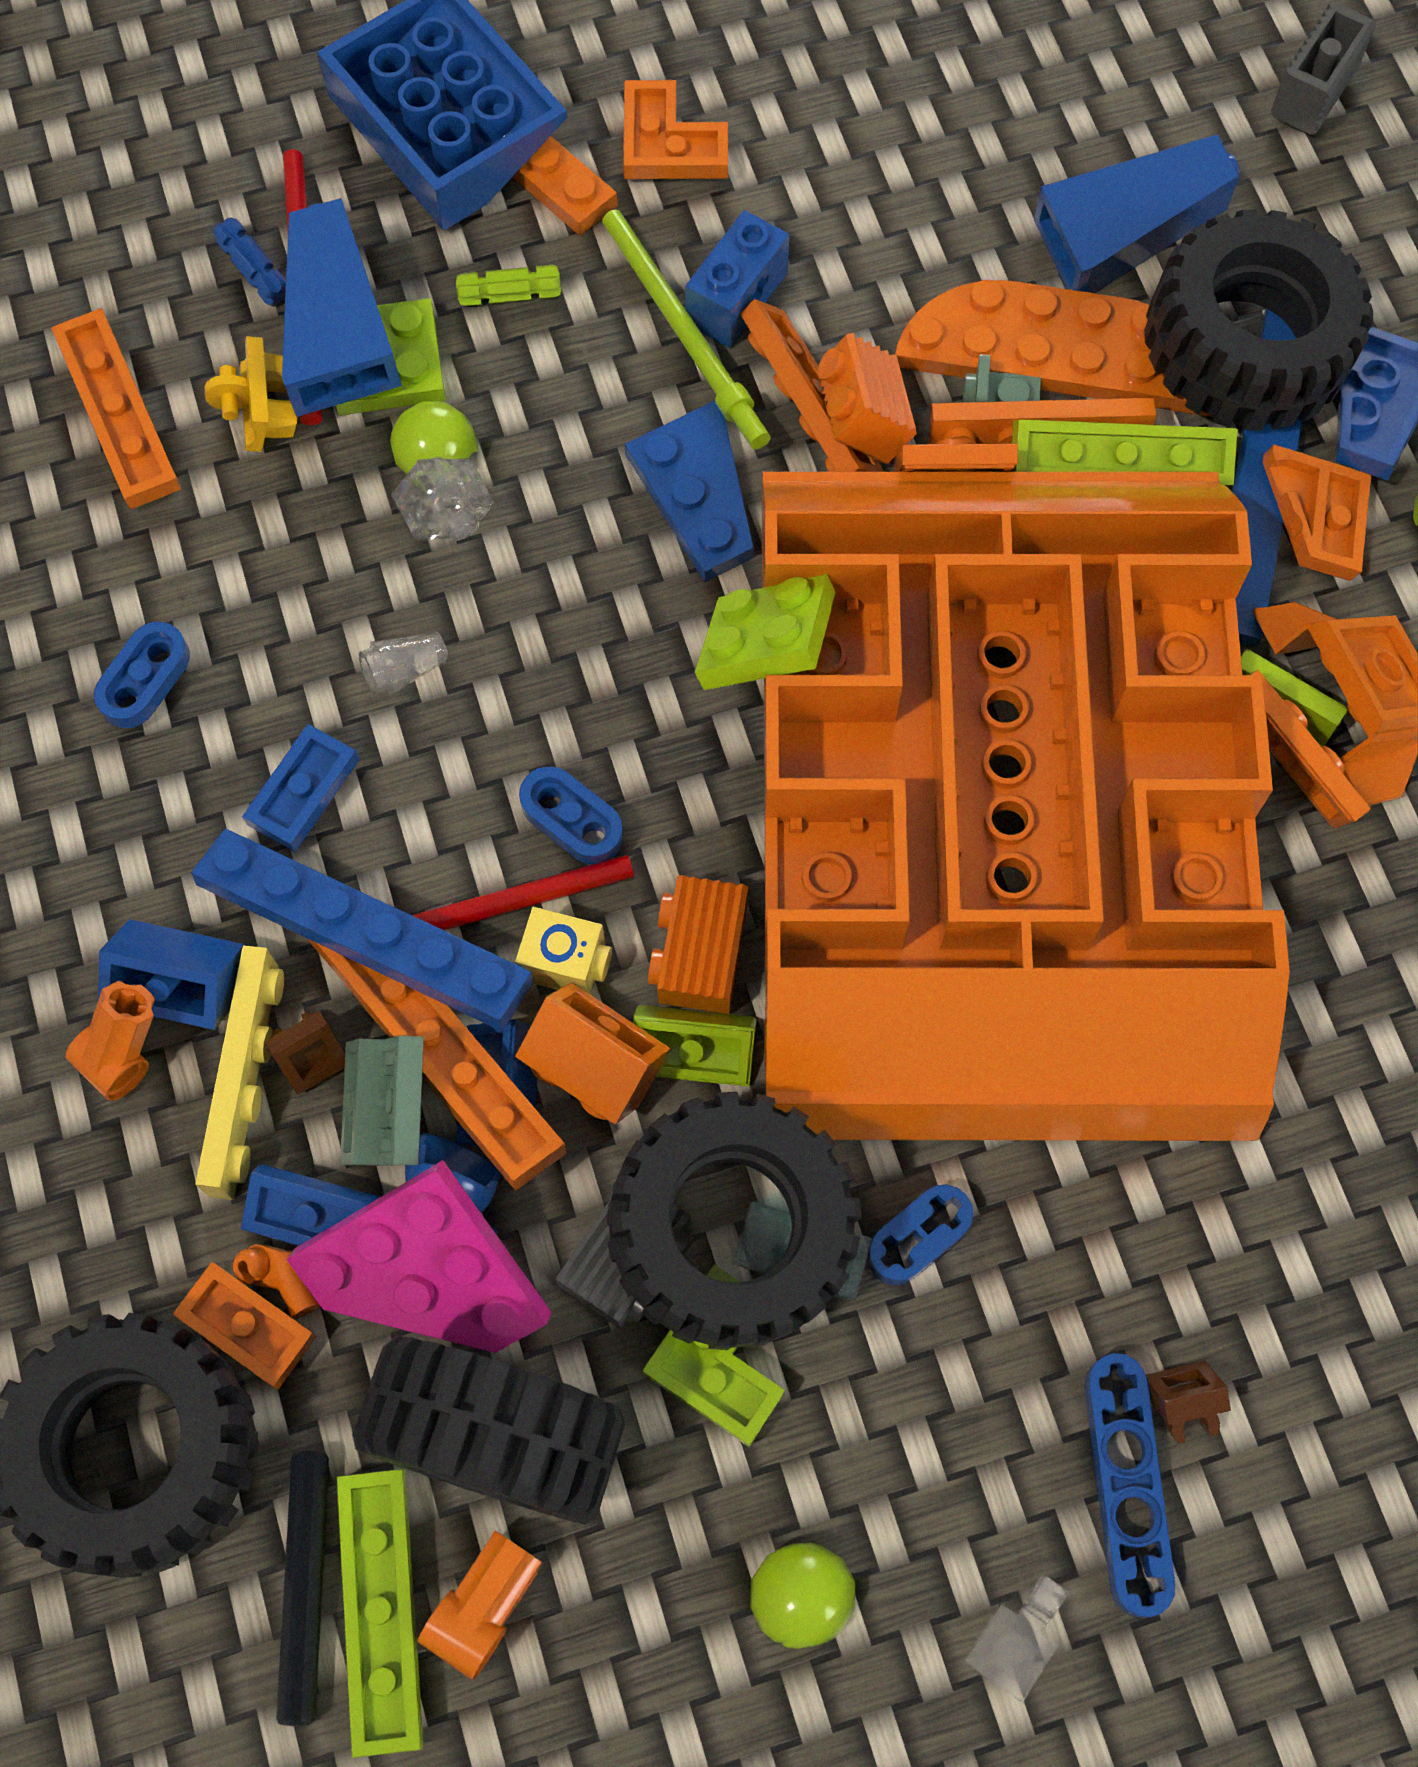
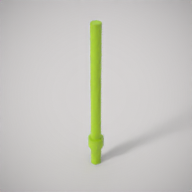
M619 210L607 212L602 219L603 225L715 392V403L728 422H735L752 449L757 450L767 445L770 441V435L753 411L754 401L743 384L733 381Z

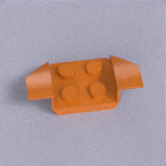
M1296 602L1255 608L1252 612L1275 654L1290 653L1314 647L1319 648L1323 665L1334 675L1348 700L1347 706L1350 714L1361 724L1368 736L1365 741L1340 758L1345 767L1343 775L1369 806L1400 798L1403 795L1418 755V653L1397 616L1336 619Z

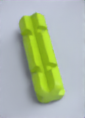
M556 265L536 266V272H529L528 267L485 271L486 277H478V272L461 273L456 277L457 296L459 303L463 306L482 304L481 299L489 298L490 304L531 300V294L539 293V299L557 297L561 293L560 274Z

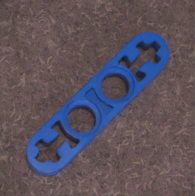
M1113 1353L1103 1356L1089 1368L1085 1376L1084 1389L1110 1590L1115 1603L1122 1611L1134 1617L1146 1618L1163 1613L1171 1605L1175 1596V1577L1147 1378L1144 1369L1135 1359L1126 1354ZM1110 1367L1117 1368L1120 1378H1130L1132 1388L1122 1393L1121 1396L1122 1411L1124 1414L1131 1410H1136L1138 1421L1121 1419L1107 1425L1103 1423L1102 1413L1111 1415L1116 1411L1112 1391L1101 1390L1099 1381L1110 1374ZM1116 1432H1128L1135 1436L1140 1443L1142 1456L1138 1465L1132 1469H1121L1109 1459L1107 1442L1110 1436ZM1124 1499H1138L1149 1509L1151 1525L1148 1531L1141 1537H1131L1123 1533L1118 1527L1116 1509ZM1153 1543L1155 1545L1156 1557L1150 1555L1142 1557L1146 1577L1151 1579L1157 1578L1159 1584V1592L1149 1594L1148 1606L1141 1605L1139 1595L1127 1593L1126 1581L1136 1578L1137 1575L1135 1556L1121 1560L1119 1546L1136 1549Z

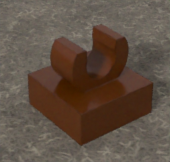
M320 1010L314 1014L308 1011L301 1015L302 1021L284 1031L280 1027L273 1031V1037L265 1041L272 1056L297 1095L345 1068V1053Z
M1206 1361L1146 1374L1150 1402L1164 1419L1166 1429L1178 1444L1185 1443L1183 1430L1185 1422L1200 1418L1201 1425L1210 1437L1218 1435L1220 1420L1217 1414L1231 1411L1229 1394L1225 1383Z

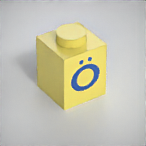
M532 907L515 964L532 972L533 984L559 990L572 982L590 994L594 980L600 982L605 980L611 961L612 947L605 946L602 924Z

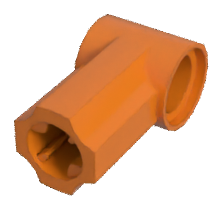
M117 981L103 988L90 1026L75 1037L66 1051L65 1058L108 1102L116 1101L130 1093L142 1081L149 1069L148 1061L140 1052L154 1017L152 1006L155 998L142 985H129Z
M495 1530L457 1590H450L436 1607L420 1633L418 1643L473 1681L485 1667L507 1630V1627L504 1625L517 1603L523 1598L543 1563Z

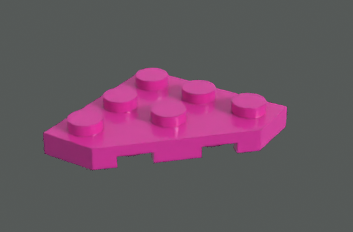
M443 1160L299 1245L286 1259L323 1310L497 1353L547 1325L552 1314Z

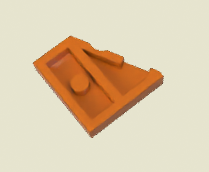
M1273 444L1263 455L1262 462L1299 566L1351 581L1362 572L1371 475Z

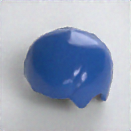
M431 1133L421 1134L419 1137L418 1165L405 1166L406 1182L443 1160L478 1210L483 1212L496 1192L501 1175L499 1170L492 1163L464 1146Z

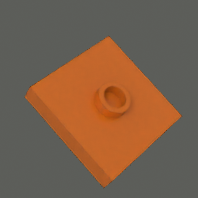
M944 439L937 441V444L902 445L893 460V472H1010L1018 464V444H971V441L967 439Z

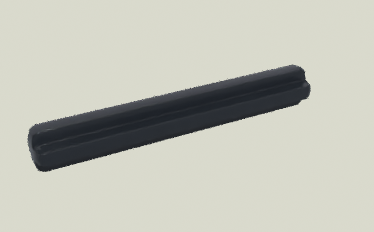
M321 1451L295 1452L291 1457L276 1714L278 1724L283 1726H307L312 1724L316 1718L329 1469L328 1455Z

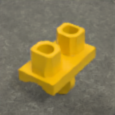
M246 336V359L240 363V376L236 375V368L234 366H221L219 368L220 375L208 380L204 386L205 399L210 406L222 410V417L226 420H236L239 417L238 409H242L245 451L262 452L265 438H292L297 425V417L291 401L267 399V391L287 393L282 378L283 355L264 353L262 337Z

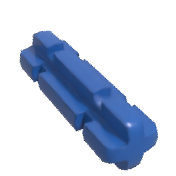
M228 217L223 223L217 224L213 230L216 242L226 254L231 255L230 260L250 285L258 289L257 293L262 300L270 306H277L280 301L285 300L286 279L279 270L272 268L274 264L254 239L245 234L246 229L235 218Z

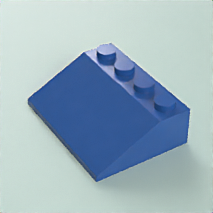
M404 0L317 52L328 96L443 231L487 205L568 118L567 110L468 0Z

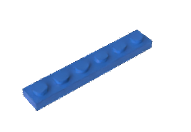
M226 828L191 872L197 886L500 1031L504 1030L533 985L531 971Z

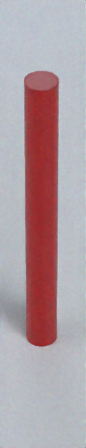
M629 855L417 913L412 916L445 931L634 877V872Z

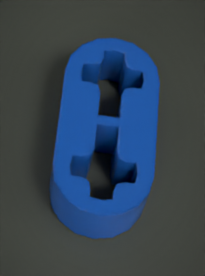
M936 1185L924 1192L882 1227L873 1237L867 1254L868 1264L874 1276L886 1284L893 1286L904 1285L914 1280L959 1242L970 1228L973 1219L972 1203L967 1195L954 1186ZM936 1201L941 1207L948 1206L950 1203L955 1205L958 1209L953 1219L957 1226L955 1229L952 1230L944 1223L939 1225L929 1235L923 1230L922 1227L929 1222L934 1212L933 1207L930 1205L931 1203ZM913 1235L919 1243L911 1249L906 1258L911 1267L904 1270L897 1263L889 1268L886 1267L882 1262L886 1254V1248L883 1243L889 1240L894 1246H899Z

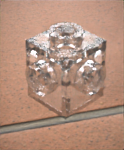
M442 457L419 459L391 494L415 540L450 539L452 541H459L476 532L479 528L480 520L495 504L481 480L479 472L475 469L470 459H444Z

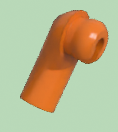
M255 1244L248 1249L241 1250L233 1260V1272L239 1281L244 1284H253L279 1290L292 1319L308 1315L320 1307L317 1300L286 1260L292 1251L264 1244Z

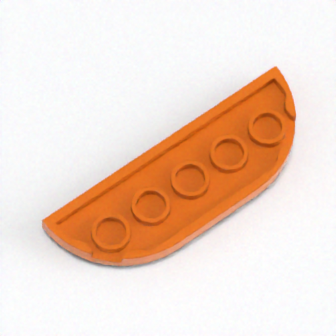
M981 280L950 289L925 304L905 327L895 352L899 367L902 369L965 378L966 373L975 374L979 354L990 355L989 372L1041 378L1040 390L1094 399L1154 398L1155 408L1196 414L1185 406L1187 400L1182 395L1178 394L1174 397L1162 382L1165 374H1157L1148 357L1151 349H1148L1145 344L1144 328L1148 321L1146 314L1149 304L1132 299L1017 281ZM1201 411V413L1199 414L1203 416L1214 417L1204 411Z

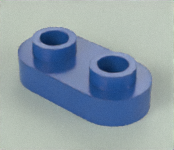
M151 622L141 626L133 633L98 680L94 689L95 704L110 724L120 728H132L143 724L153 715L189 663V647L181 632L169 623ZM162 652L170 653L165 661L160 663L153 662L158 654ZM137 697L136 702L126 708L120 707L124 699Z
M557 767L538 768L525 777L519 791L522 811L526 819L575 859L586 864H596L610 860L619 852L623 843L622 822L618 813L610 805L569 773ZM548 796H555L561 800L559 805L552 809L543 808L540 803ZM594 830L600 831L605 835L603 840L596 844H590L584 840V836Z

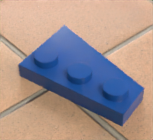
M1371 327L1368 332L1369 339L1339 390L1335 462L1388 481L1418 424V343Z
M715 400L625 444V456L704 582L753 559V543L726 421Z

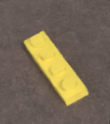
M243 945L195 1183L197 1187L211 1198L234 1200L237 1183H244L249 1171L250 1148L249 1146H244L248 1124L249 1122L255 1123L261 1109L262 1090L260 1086H256L260 1063H267L271 1056V1052L265 1042L273 1037L272 1028L267 1027L271 1005H279L284 989V972L282 969H278L279 966L269 950L263 947Z

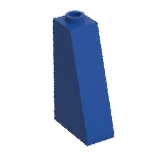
M1217 134L1041 186L1034 222L1066 289L1096 293L1183 238L1193 228L1205 224L1207 220L1227 210L1235 186L1239 181L1238 163L1231 153H1227Z
M342 198L325 203H316L307 208L289 213L282 378L296 417L402 386Z

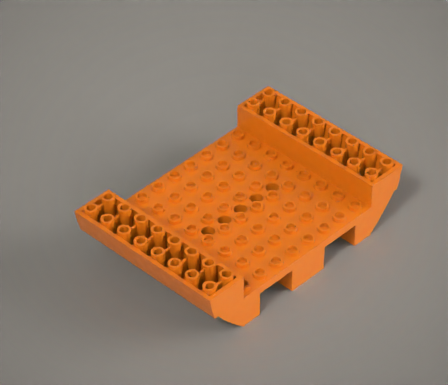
M763 472L762 588L778 585L794 577L806 579L828 574L836 592L816 669L785 675H766L764 679L766 986L764 1083L765 1096L775 1098V1108L788 1113L794 1106L809 1116L805 1125L815 1134L819 1135L825 1129L833 1140L1258 1141L1274 1106L1273 1089L1285 1017L1290 969L1284 910H1263L1255 818L1272 793L1273 785L1262 675H1242L1236 597L1252 566L1247 510L1238 497L1227 486L1219 482L1218 472ZM992 647H1005L1012 651L1017 662L1008 668H998L987 661L985 652ZM997 700L1009 701L1018 709L1019 717L1008 723L996 721L988 713L987 706ZM997 755H1010L1021 764L1022 773L1013 778L1000 777L992 771L989 761ZM1003 810L1014 811L1023 819L1025 829L1015 835L1003 834L994 827L992 816ZM1004 867L1017 868L1026 876L1028 886L1021 892H1006L997 885L994 874Z

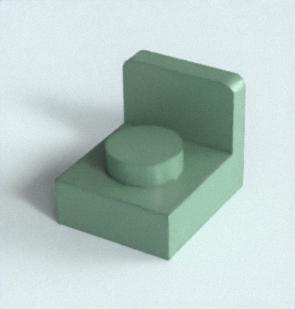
M979 354L976 373L965 374L962 403L1040 401L1041 378L1012 373L989 372L990 355Z

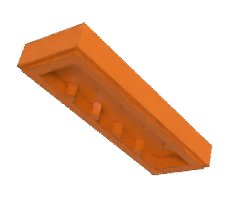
M1256 670L1250 675H1262V673ZM1262 675L1270 752L1331 827L1338 828L1356 822L1371 808L1343 775L1345 767L1341 759L1327 746H1320L1306 729L1308 722L1303 712L1293 702L1287 699L1283 700Z

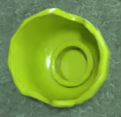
M425 400L405 410L398 418L391 433L390 443L395 463L400 470L415 482L436 484L445 481L447 478L461 476L465 472L470 456L474 452H478V442L471 423L463 413L446 402Z
M810 1542L789 1544L768 1554L752 1577L750 1608L761 1631L774 1642H779L784 1647L796 1649L817 1646L835 1639L846 1626L855 1610V1581L843 1558L820 1544Z

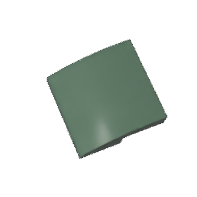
M395 1036L384 1040L359 1038L346 1042L340 1165H418L424 1037Z

